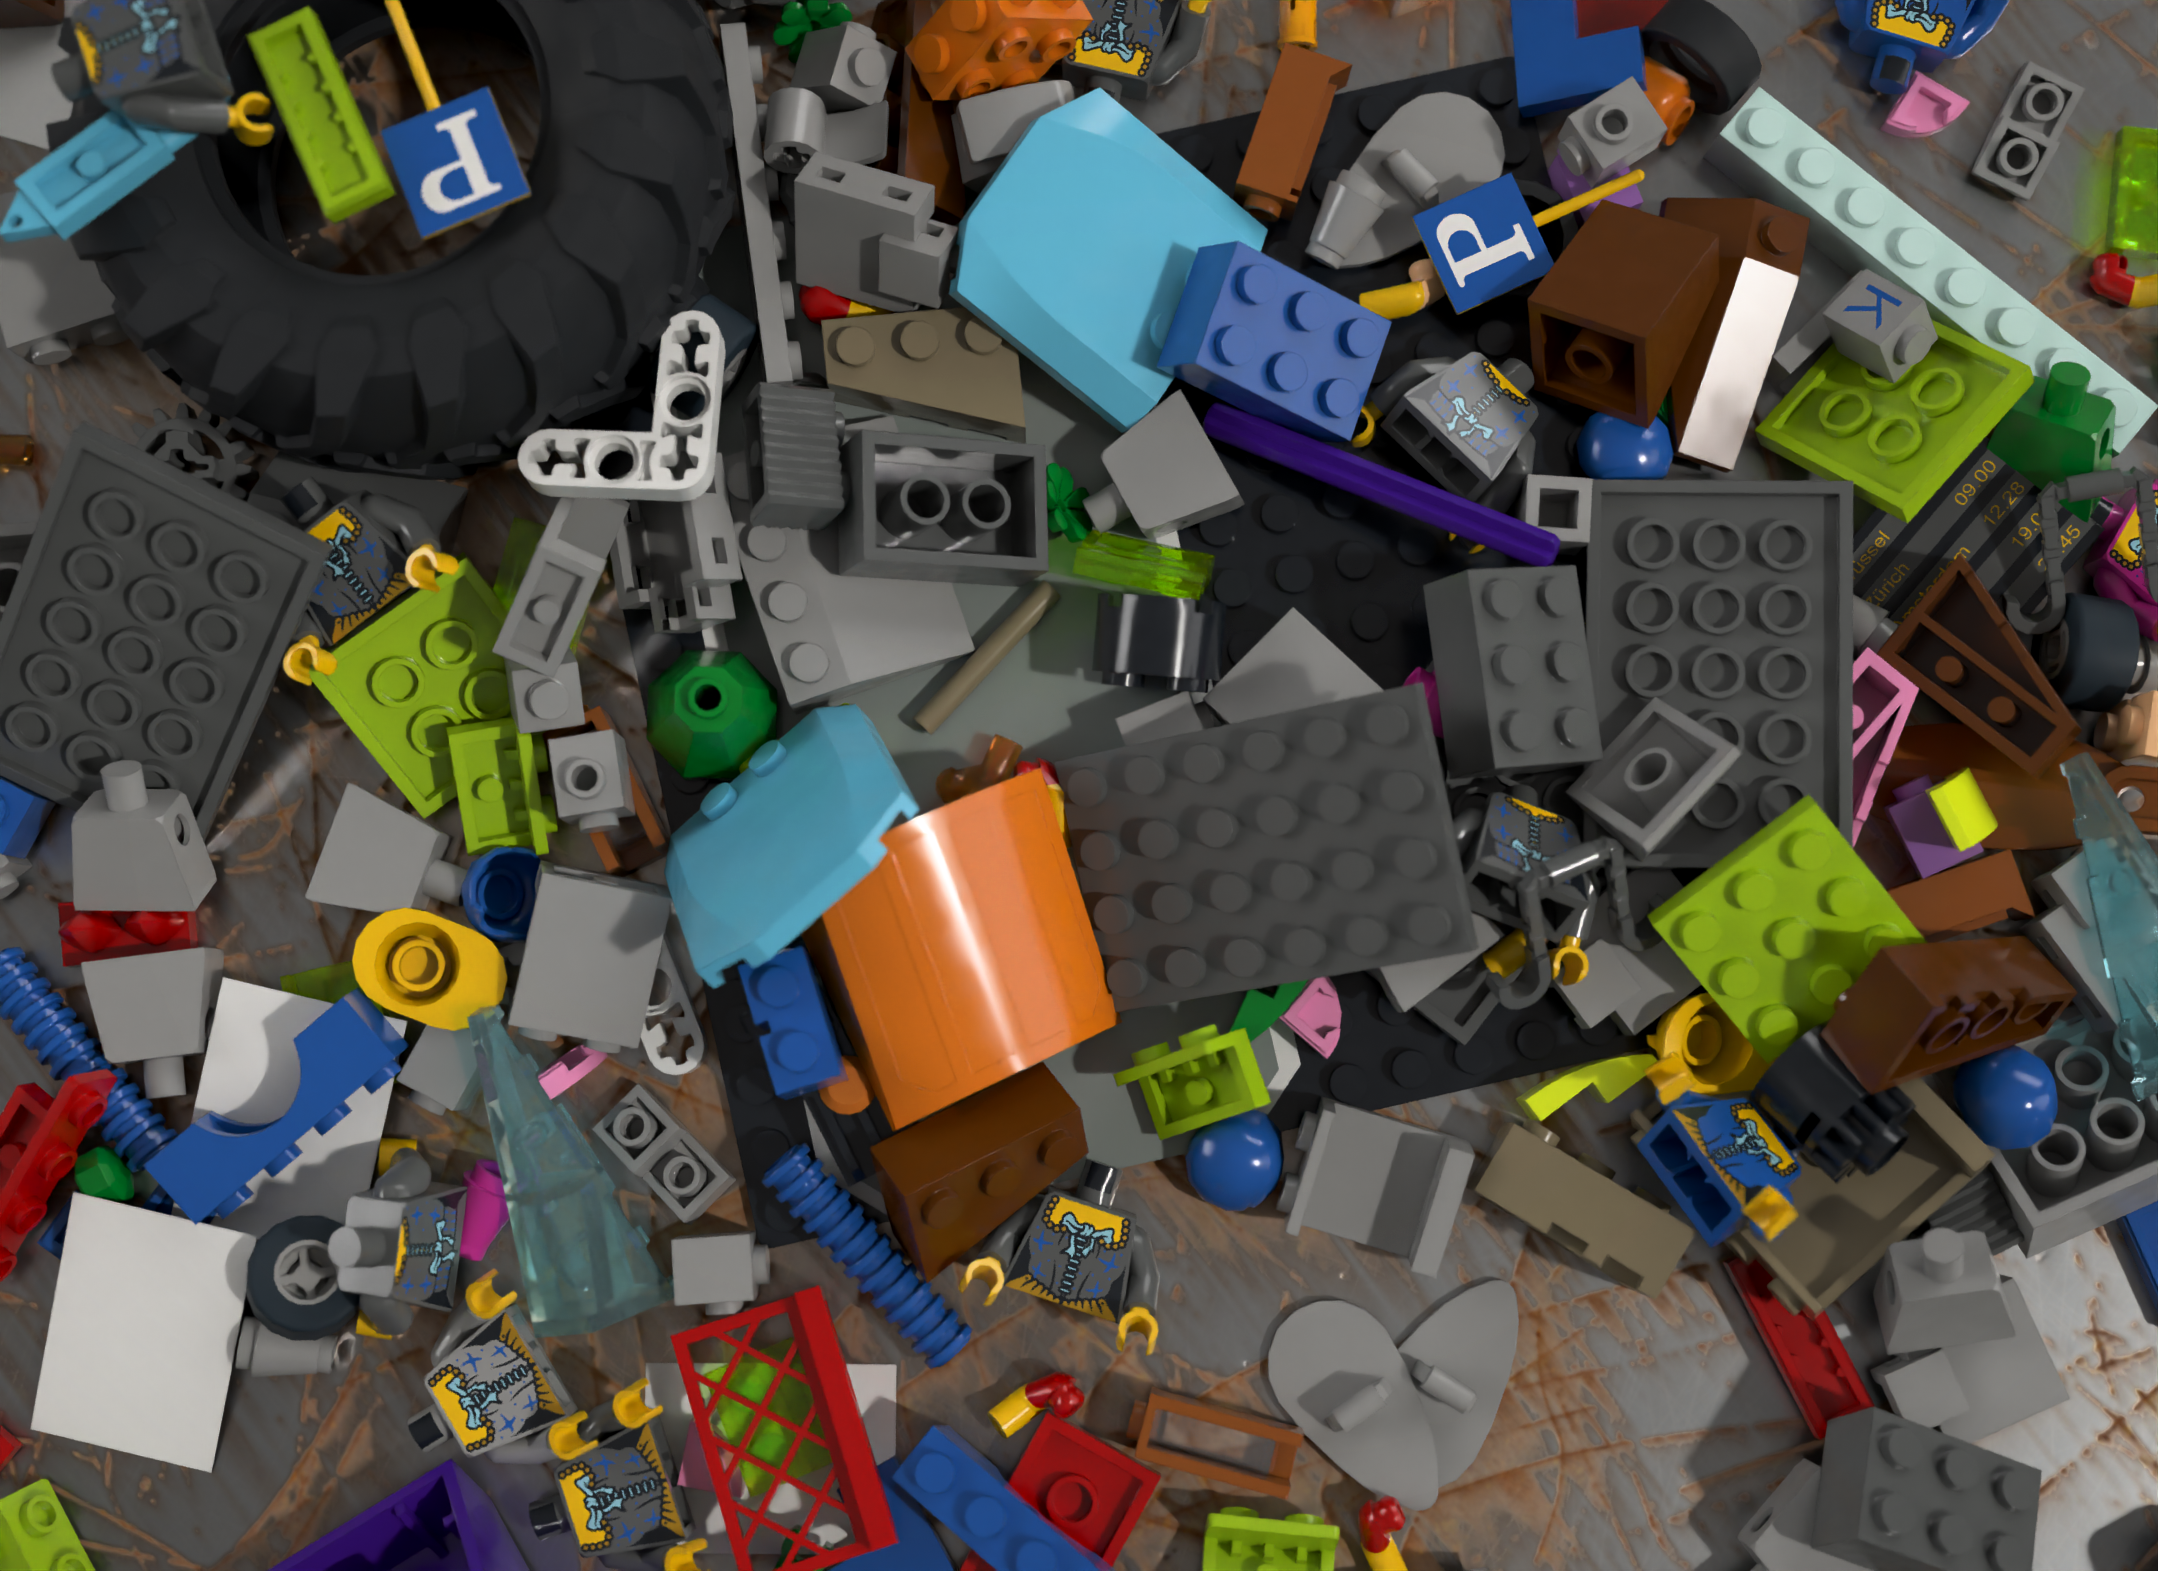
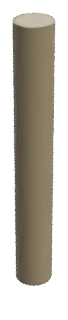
M1042 580L921 708L913 719L927 733L932 735L1061 598L1060 594L1049 583Z

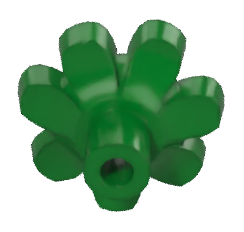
M828 0L790 1L781 10L782 20L774 24L773 39L777 45L789 44L788 59L790 62L797 64L806 32L840 26L841 22H851L853 15L843 2L828 4Z
M1051 463L1046 466L1048 527L1053 533L1062 531L1071 543L1086 541L1088 539L1087 535L1092 533L1093 526L1088 515L1082 512V509H1085L1082 500L1089 497L1090 494L1084 487L1073 491L1074 482L1070 471L1065 467L1060 468L1056 463Z

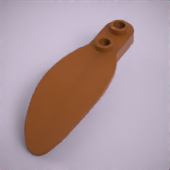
M1965 723L1904 726L1869 811V814L1890 823L1883 807L1897 801L1892 792L1893 789L1926 774L1929 775L1932 784L1940 780H1945V776L1968 766L1998 823V827L1980 841L1983 849L2042 851L2085 845L2118 833L2158 836V767L2126 766L2105 752L2074 740L2044 776L2038 780ZM2127 790H2136L2144 796V804L2137 811L2127 812L2118 805L2120 795Z

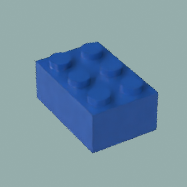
M1240 241L1198 248L1156 367L1256 417L1317 441H1351L1392 322Z

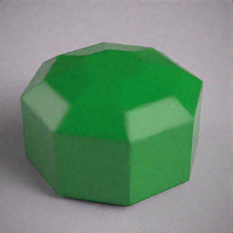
M97 1147L77 1158L74 1164V1179L81 1194L122 1204L134 1198L133 1175L126 1166V1161L122 1157H118L111 1147Z

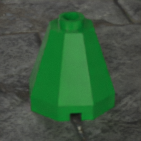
M687 650L648 686L646 739L684 780L719 779V781H733L741 774L739 767L743 762L750 758L763 744L770 740H776L777 689L741 652ZM705 700L711 703L721 700L718 707L710 711H705L698 707Z

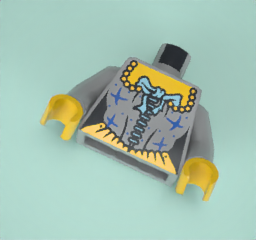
M492 1269L469 1285L466 1290L465 1299L450 1313L431 1351V1362L434 1369L423 1378L424 1384L435 1403L408 1418L409 1431L417 1445L426 1453L455 1436L463 1452L469 1458L484 1453L495 1464H542L557 1458L572 1460L598 1446L597 1439L589 1443L585 1442L577 1432V1423L587 1419L588 1415L585 1411L573 1414L578 1410L575 1402L518 1305L515 1304L506 1308L517 1299V1293L513 1290L505 1297L497 1295L491 1283L492 1278L499 1272L496 1269Z

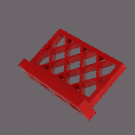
M820 1285L796 1292L793 1296L670 1336L738 1571H754L748 1547L760 1524L795 1541L782 1567L772 1571H815L900 1542L826 1296ZM788 1313L795 1339L782 1363L749 1346L762 1321ZM750 1325L741 1342L725 1334ZM717 1337L738 1348L719 1384L696 1372L689 1345ZM798 1350L806 1376L790 1368ZM745 1352L778 1369L760 1405L727 1388ZM786 1374L809 1385L814 1403L801 1427L768 1410ZM700 1383L715 1390L707 1407ZM723 1395L756 1412L738 1447L715 1436L710 1419ZM817 1413L825 1439L809 1431ZM764 1416L797 1433L780 1469L746 1452ZM804 1438L828 1449L831 1456L833 1468L821 1491L787 1474ZM718 1446L734 1454L726 1471ZM741 1459L775 1476L757 1512L735 1501L731 1493L729 1482ZM836 1477L844 1503L828 1495ZM782 1481L817 1498L799 1534L765 1517ZM824 1502L848 1514L856 1540L855 1543L830 1551L806 1538ZM737 1511L753 1519L745 1536ZM801 1546L819 1554L793 1563Z

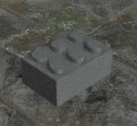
M861 430L839 449L840 471H846L850 479L848 504L838 514L839 576L1021 587L1049 571L1046 445Z
M1576 565L1468 569L1423 585L1449 780L1558 771L1603 760Z
M1875 1407L1830 1419L1827 1422L1811 1548L1872 1571H2032L2042 1470Z

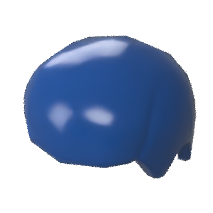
M1597 412L1586 421L1576 442L1579 465L1588 477L1593 478V480H1665L1674 456L1670 431L1657 416L1647 429Z
M507 846L496 847L473 861L461 887L465 913L469 922L481 934L493 941L501 943H526L536 899L535 882L541 860L535 854V850L517 846L513 848Z
M2013 1045L1960 1064L1955 1072L1956 1080L1953 1082L1955 1107L1961 1112L1966 1125L1986 1145L2002 1150L2030 1147L2050 1133L2058 1112L2057 1091L2053 1075L2041 1058L2019 1046Z
M1253 1109L1200 1127L1190 1139L1187 1149L1188 1153L1185 1156L1187 1180L1203 1201L1225 1211H1244L1248 1207L1255 1208L1275 1190L1281 1178L1284 1164L1282 1134L1267 1114Z

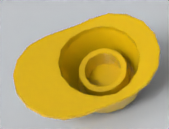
M411 908L386 911L370 921L357 938L352 957L356 981L368 998L388 1010L435 1028L452 1031L475 1027L490 1017L504 998L508 979L504 958L491 940L473 929L432 913Z
M1708 992L1684 997L1662 1014L1656 1027V1033L1647 1035V1043L1656 1050L1659 1059L1674 1051L1684 1060L1696 1080V1085L1690 1091L1708 1096L1753 1090L1759 1079L1776 1060L1774 1059L1767 1064Z

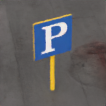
M384 0L428 109L426 113L380 132L422 238L427 239L532 195L488 86L441 106L399 0Z
M1636 169L1532 216L1512 173H1508L1412 216V220L1456 315H1459L1546 276L1554 262L1540 235L1538 227L1641 182L1645 174L1643 170Z

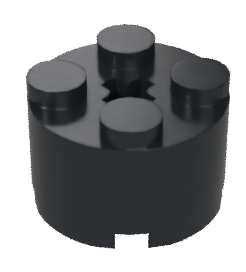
M1098 593L1092 671H1102L1101 684L1144 688L1145 675L1167 677V690L1208 693L1209 680L1220 681L1227 603L1212 601L1211 614L1200 613L1201 603H1196V599L1122 594L1121 607L1113 606V595Z

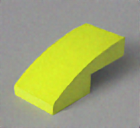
M1968 766L1945 776V781L1925 790L1954 848L1960 852L1980 842L1998 827V823Z
M1653 1054L1618 1055L1597 1059L1558 1073L1535 1085L1515 1100L1531 1120L1536 1121L1545 1119L1585 1088L1596 1102L1610 1103L1646 1076L1644 1070L1656 1063L1657 1059Z

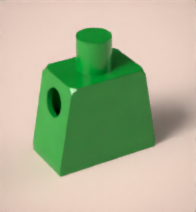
M2059 362L2051 367L2048 380L2033 376L2035 382L1999 421L1986 447L2041 490L2045 488L2050 480L2054 483L2064 482V478L2067 476L2111 469L2116 406L2110 399L2087 392L2091 373L2086 367L2075 362ZM2102 497L2068 502L2066 498L2060 499L2058 503L2080 520L2088 523Z

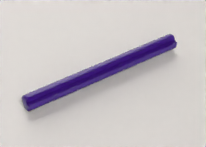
M1214 402L1204 419L1203 430L1209 437L1533 566H1551L1558 554L1560 539L1554 533L1221 402Z

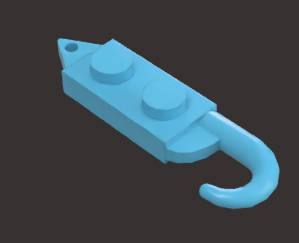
M231 96L225 99L226 102L228 103V105H229ZM111 110L14 180L19 190L0 227V235L6 242L58 234L64 241L175 160L173 153L200 133L176 132L137 125L116 111Z

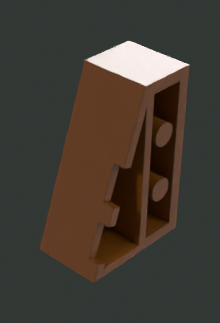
M1961 553L1877 652L1879 657L2038 780L2044 776L2082 731L1983 582Z
M1043 1061L870 1147L892 1233L926 1283H929L1089 1153L1080 1107Z

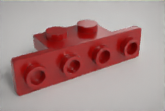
M108 1069L71 1075L66 1079L55 1099L35 1082L17 1085L0 1115V1282L14 1269L17 1263L15 1255L28 1232L35 1228L45 1216L47 1211L45 1203L57 1182L74 1166L78 1156L76 1150L89 1127L94 1125L105 1113L108 1106L106 1098L117 1081V1077Z

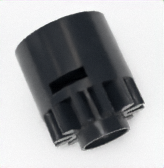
M1827 1021L1809 1030L1775 1060L1755 1085L1750 1095V1101L1808 1159L1818 1165L1837 1184L1846 1175L1851 1177L1858 1169L1866 1177H1869L1885 1166L1908 1141L1910 1134L1902 1126L1909 1120L1907 1116L1916 1108V1105L1898 1086L1870 1095L1820 1036L1829 1022Z

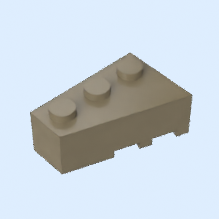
M957 307L821 320L827 385L829 389L835 392L833 401L910 418V416L945 423L948 424V427L964 431L972 429L1003 436L1009 441L1026 443L1018 349L967 308Z
M1529 1118L1525 1120L1522 1127L1515 1123L1504 1122L1467 1183L1466 1188L1630 1290L1656 1300L1697 1231L1669 1215L1668 1213L1672 1207L1650 1192L1637 1187L1635 1192L1632 1193L1613 1182L1612 1179L1616 1172L1595 1158L1582 1152L1578 1160L1556 1148L1561 1138Z

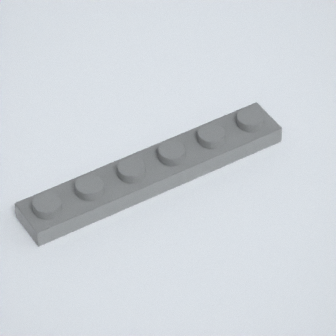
M745 22L720 24L719 57L723 67L726 87L729 90L733 112V146L731 148L754 323L759 329L757 347L762 383L792 385L793 380L803 378L802 358L799 341H787L785 320L795 318L791 281H779L777 260H786L787 258L786 238L783 221H771L769 201L779 200L777 171L763 161L761 143L765 142L768 106L767 103L756 104L753 84H763L761 52L759 45L748 46Z

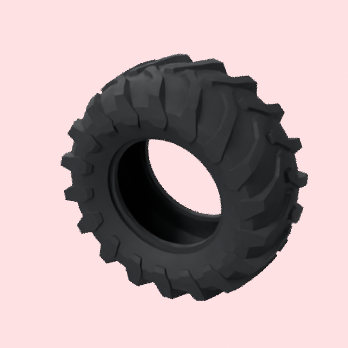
M203 0L235 94L231 96L228 106H236L240 98L249 93L255 92L264 95L271 103L269 113L266 115L248 114L244 117L254 125H272L274 132L271 140L264 145H248L235 135L233 127H228L225 134L200 133L173 153L175 160L69 237L79 260L95 261L101 281L115 296L111 307L124 332L142 353L147 351L146 355L161 373L181 387L180 391L207 412L229 420V425L238 432L287 455L340 472L376 473L421 480H449L475 475L479 463L518 459V453L523 442L528 436L539 430H574L575 420L606 407L637 398L647 386L646 378L651 364L648 356L661 344V336L670 326V319L681 312L690 311L698 302L700 296L709 294L710 288L699 277V274L703 268L706 256L712 254L724 227L732 218L736 192L727 186L729 173L727 171L724 151L733 146V112L729 90L726 87L722 63L712 42L714 35L702 7L696 0H399L410 29L450 27L475 31L502 40L534 60L538 74L541 100L537 142L531 162L525 173V179L532 195L506 205L499 216L482 233L455 252L428 265L386 275L359 276L339 274L318 269L296 260L282 231L276 200V170L279 152L287 127L247 36L309 7L317 15L338 62L349 53L369 42L397 33L385 1ZM63 17L57 46L71 56L80 52L81 49L71 18ZM95 93L74 102L72 115L69 119L46 124L49 152L52 154L112 109L101 103Z

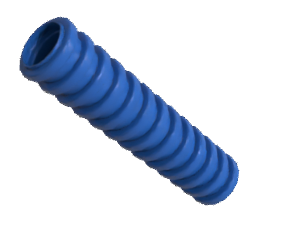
M13 947L0 951V1017L3 1020H13L10 1027L16 1035L24 1034L26 1036L23 1043L29 1051L36 1049L39 1051L36 1059L42 1066L50 1064L52 1068L49 1074L54 1081L63 1080L65 1082L71 1075L108 1069L117 1077L116 1083L106 1098L108 1106L105 1113L92 1126L101 1125L104 1128L100 1135L106 1142L114 1140L116 1143L113 1149L118 1157L127 1156L129 1158L126 1166L132 1173L146 1170L143 1165L178 1137V1133L173 1128L166 1130L163 1127L166 1119L161 1113L155 1115L151 1113L153 1104L149 1099L144 1098L140 1100L138 1095L141 1090L137 1084H127L125 1082L128 1076L123 1068L114 1069L113 1064L108 1063L104 1053L100 1052L102 1044L97 1037L90 1039L87 1037L89 1028L84 1022L75 1023L76 1012L71 1007L63 1008L61 1006L64 1001L63 997L59 992H49L51 983L46 977L37 978L36 975L39 969L33 962L25 963L23 961L26 954L22 948Z
M805 1143L794 1145L767 1169L762 1183L767 1188L773 1185L778 1190L775 1197L780 1203L787 1200L792 1207L789 1213L794 1218L801 1216L806 1221L802 1227L807 1233L815 1231L819 1235L816 1243L821 1248L828 1246L833 1251L830 1258L835 1264L842 1261L846 1265L843 1273L849 1279L855 1276L860 1281L857 1288L862 1294L869 1291L873 1295L870 1303L876 1309L883 1306L886 1310L884 1315L886 1321L889 1324L897 1322L900 1325L897 1333L903 1339L910 1336L913 1340L911 1348L916 1354L924 1352L927 1355L924 1363L930 1369L943 1366L967 1344L973 1329L967 1323L960 1325L956 1321L959 1313L954 1308L948 1310L944 1308L943 1304L946 1299L940 1293L933 1295L929 1291L932 1286L931 1282L926 1283L924 1279L919 1280L917 1278V1268L913 1263L906 1265L902 1261L905 1253L900 1248L895 1250L890 1248L889 1243L892 1239L886 1233L879 1235L875 1231L878 1223L873 1218L865 1220L862 1217L864 1208L859 1203L852 1205L848 1201L851 1193L846 1188L838 1190L834 1184L837 1178L832 1173L825 1175L820 1170L824 1164L819 1158L811 1160L808 1157L807 1153L810 1151V1148Z

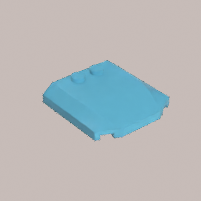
M1099 87L1030 122L959 224L956 245L960 246L956 277L951 280L949 295L1118 431L1123 433L1138 423L1158 403L1175 378V376L1156 366L1198 248L1240 241L1261 252L1268 229Z
M856 704L815 708L778 741L770 740L763 744L753 754L749 761V767L743 773L737 776L731 783L724 782L713 788L703 799L700 810L670 835L664 875L695 971L713 988L725 983L721 970L744 959L754 968L776 955L876 867L888 851L879 841V838L898 813L902 811L911 821L919 810L876 727Z

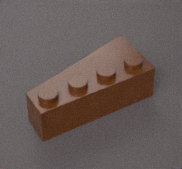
M2026 936L1882 946L1855 985L1849 987L1835 1000L1833 1009L1836 1012L1820 1036L1871 1095L2044 1035L2078 992Z

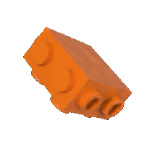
M946 0L906 46L905 50L919 74L921 84L929 92L932 100H964L1002 89L1039 83V79L1057 60L1062 59L1074 49L1077 37L1093 21V18L1083 0Z

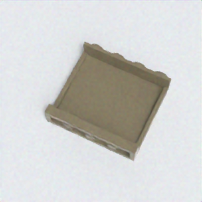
M1921 1078L1897 1085L1916 1105V1108L1907 1116L1909 1120L1902 1126L1910 1134V1137L1901 1150L1879 1171L1866 1177L1858 1169L1851 1177L1846 1175L1836 1184L1818 1165L1800 1151L1796 1160L1801 1166V1176L1788 1188L1793 1197L1792 1207L1798 1216L1785 1227L1782 1235L1773 1242L1765 1243L1758 1241L1751 1234L1749 1223H1747L1723 1240L1745 1265L1748 1266L1756 1259L1769 1273L1773 1280L1767 1285V1288L1793 1316L1803 1310L1813 1321L1884 1258L1887 1246L1894 1242L1903 1241L1986 1168L1995 1156L1986 1144ZM1753 1090L1711 1095V1097L1720 1100L1746 1098L1750 1101V1095ZM1657 1098L1642 1112L1637 1108L1630 1114L1631 1126L1637 1131L1630 1137V1140L1637 1149L1636 1145L1664 1115ZM1761 1112L1770 1126L1774 1127L1775 1125Z

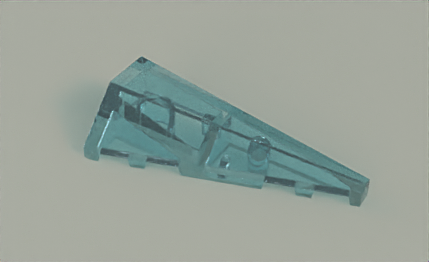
M2085 752L2074 756L2060 764L2062 775L2068 777L2076 818L2073 820L2076 838L2082 840L2089 872L2086 883L2107 978L2113 980L2121 1020L2118 1023L2121 1041L2127 1043L2133 1070L2132 1091L2139 1102L2158 1092V857L2089 753Z
M493 1005L478 1008L467 1019L535 1338L593 1333L673 1299V1275L665 1278L646 1249L650 1239L641 1225L633 1228L612 1196L616 1186L563 1104L554 1106L535 1076L539 1067L531 1054L521 1055L500 1022L504 1016L500 1006Z

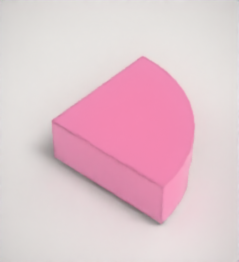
M1915 71L1909 79L1906 92L1900 94L1880 130L1904 138L1929 136L1943 130L1954 122L1966 109L1970 101Z
M1328 976L1309 979L1291 1005L1278 1018L1324 1059H1328L1336 1047L1342 1023L1339 997L1336 987Z
M581 1043L542 1068L536 1083L550 1101L591 1072L608 1055L606 1052L587 1048Z
M693 1417L689 1424L677 1485L716 1493ZM712 1424L715 1436L731 1444L722 1434L723 1432L716 1425ZM718 1446L726 1471L734 1454ZM740 1461L729 1482L732 1496L741 1498L745 1492V1470L742 1461Z

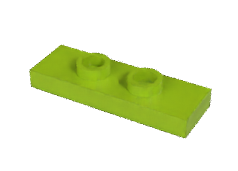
M306 7L248 35V41L325 216L333 223H336L396 194L317 15L309 7Z

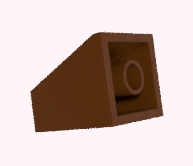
M1602 199L1528 298L1534 390L1648 429L1660 409L1719 283V235Z

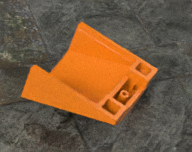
M1041 768L968 795L884 832L879 841L888 851L876 867L800 933L892 1131L898 1130L1122 1023L1119 1012H1115L1112 992L1107 983V973Z

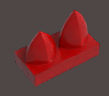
M73 901L58 903L60 924L58 935L61 938L63 967H81V962L198 948L195 911H75Z

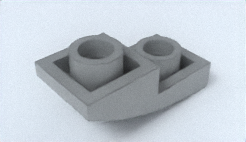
M2031 61L2026 62L1991 127L1971 174L2025 201H2029L2060 145L2057 140L2086 88Z
M639 1083L592 1129L634 1175L642 1177L680 1220L688 1225H692L737 1180L663 1104Z

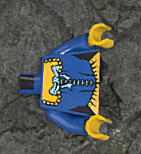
M1834 0L1841 24L1850 30L1849 48L1853 52L1876 58L1869 82L1870 86L1879 92L1893 95L1906 92L1912 70L1922 73H1933L1944 59L1953 60L1961 58L1992 31L2010 1Z
M1672 1051L1645 1069V1074L1656 1086V1096L1664 1115L1636 1146L1709 1247L1718 1245L1747 1223H1749L1751 1234L1758 1241L1767 1243L1778 1239L1784 1232L1785 1227L1798 1216L1792 1207L1793 1197L1788 1188L1801 1176V1166L1796 1160L1800 1150L1776 1126L1771 1127L1755 1104L1746 1098L1720 1100L1690 1091L1696 1085V1080L1687 1064L1676 1052Z

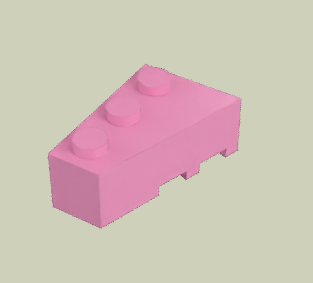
M1868 647L1853 663V848L1863 823L1867 819L1886 766L1890 762L1919 690L1917 686Z

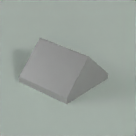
M1654 697L1602 752L1603 760L1593 762L1569 787L1566 793L1642 862L1729 770L1741 753L1735 745L1657 697Z

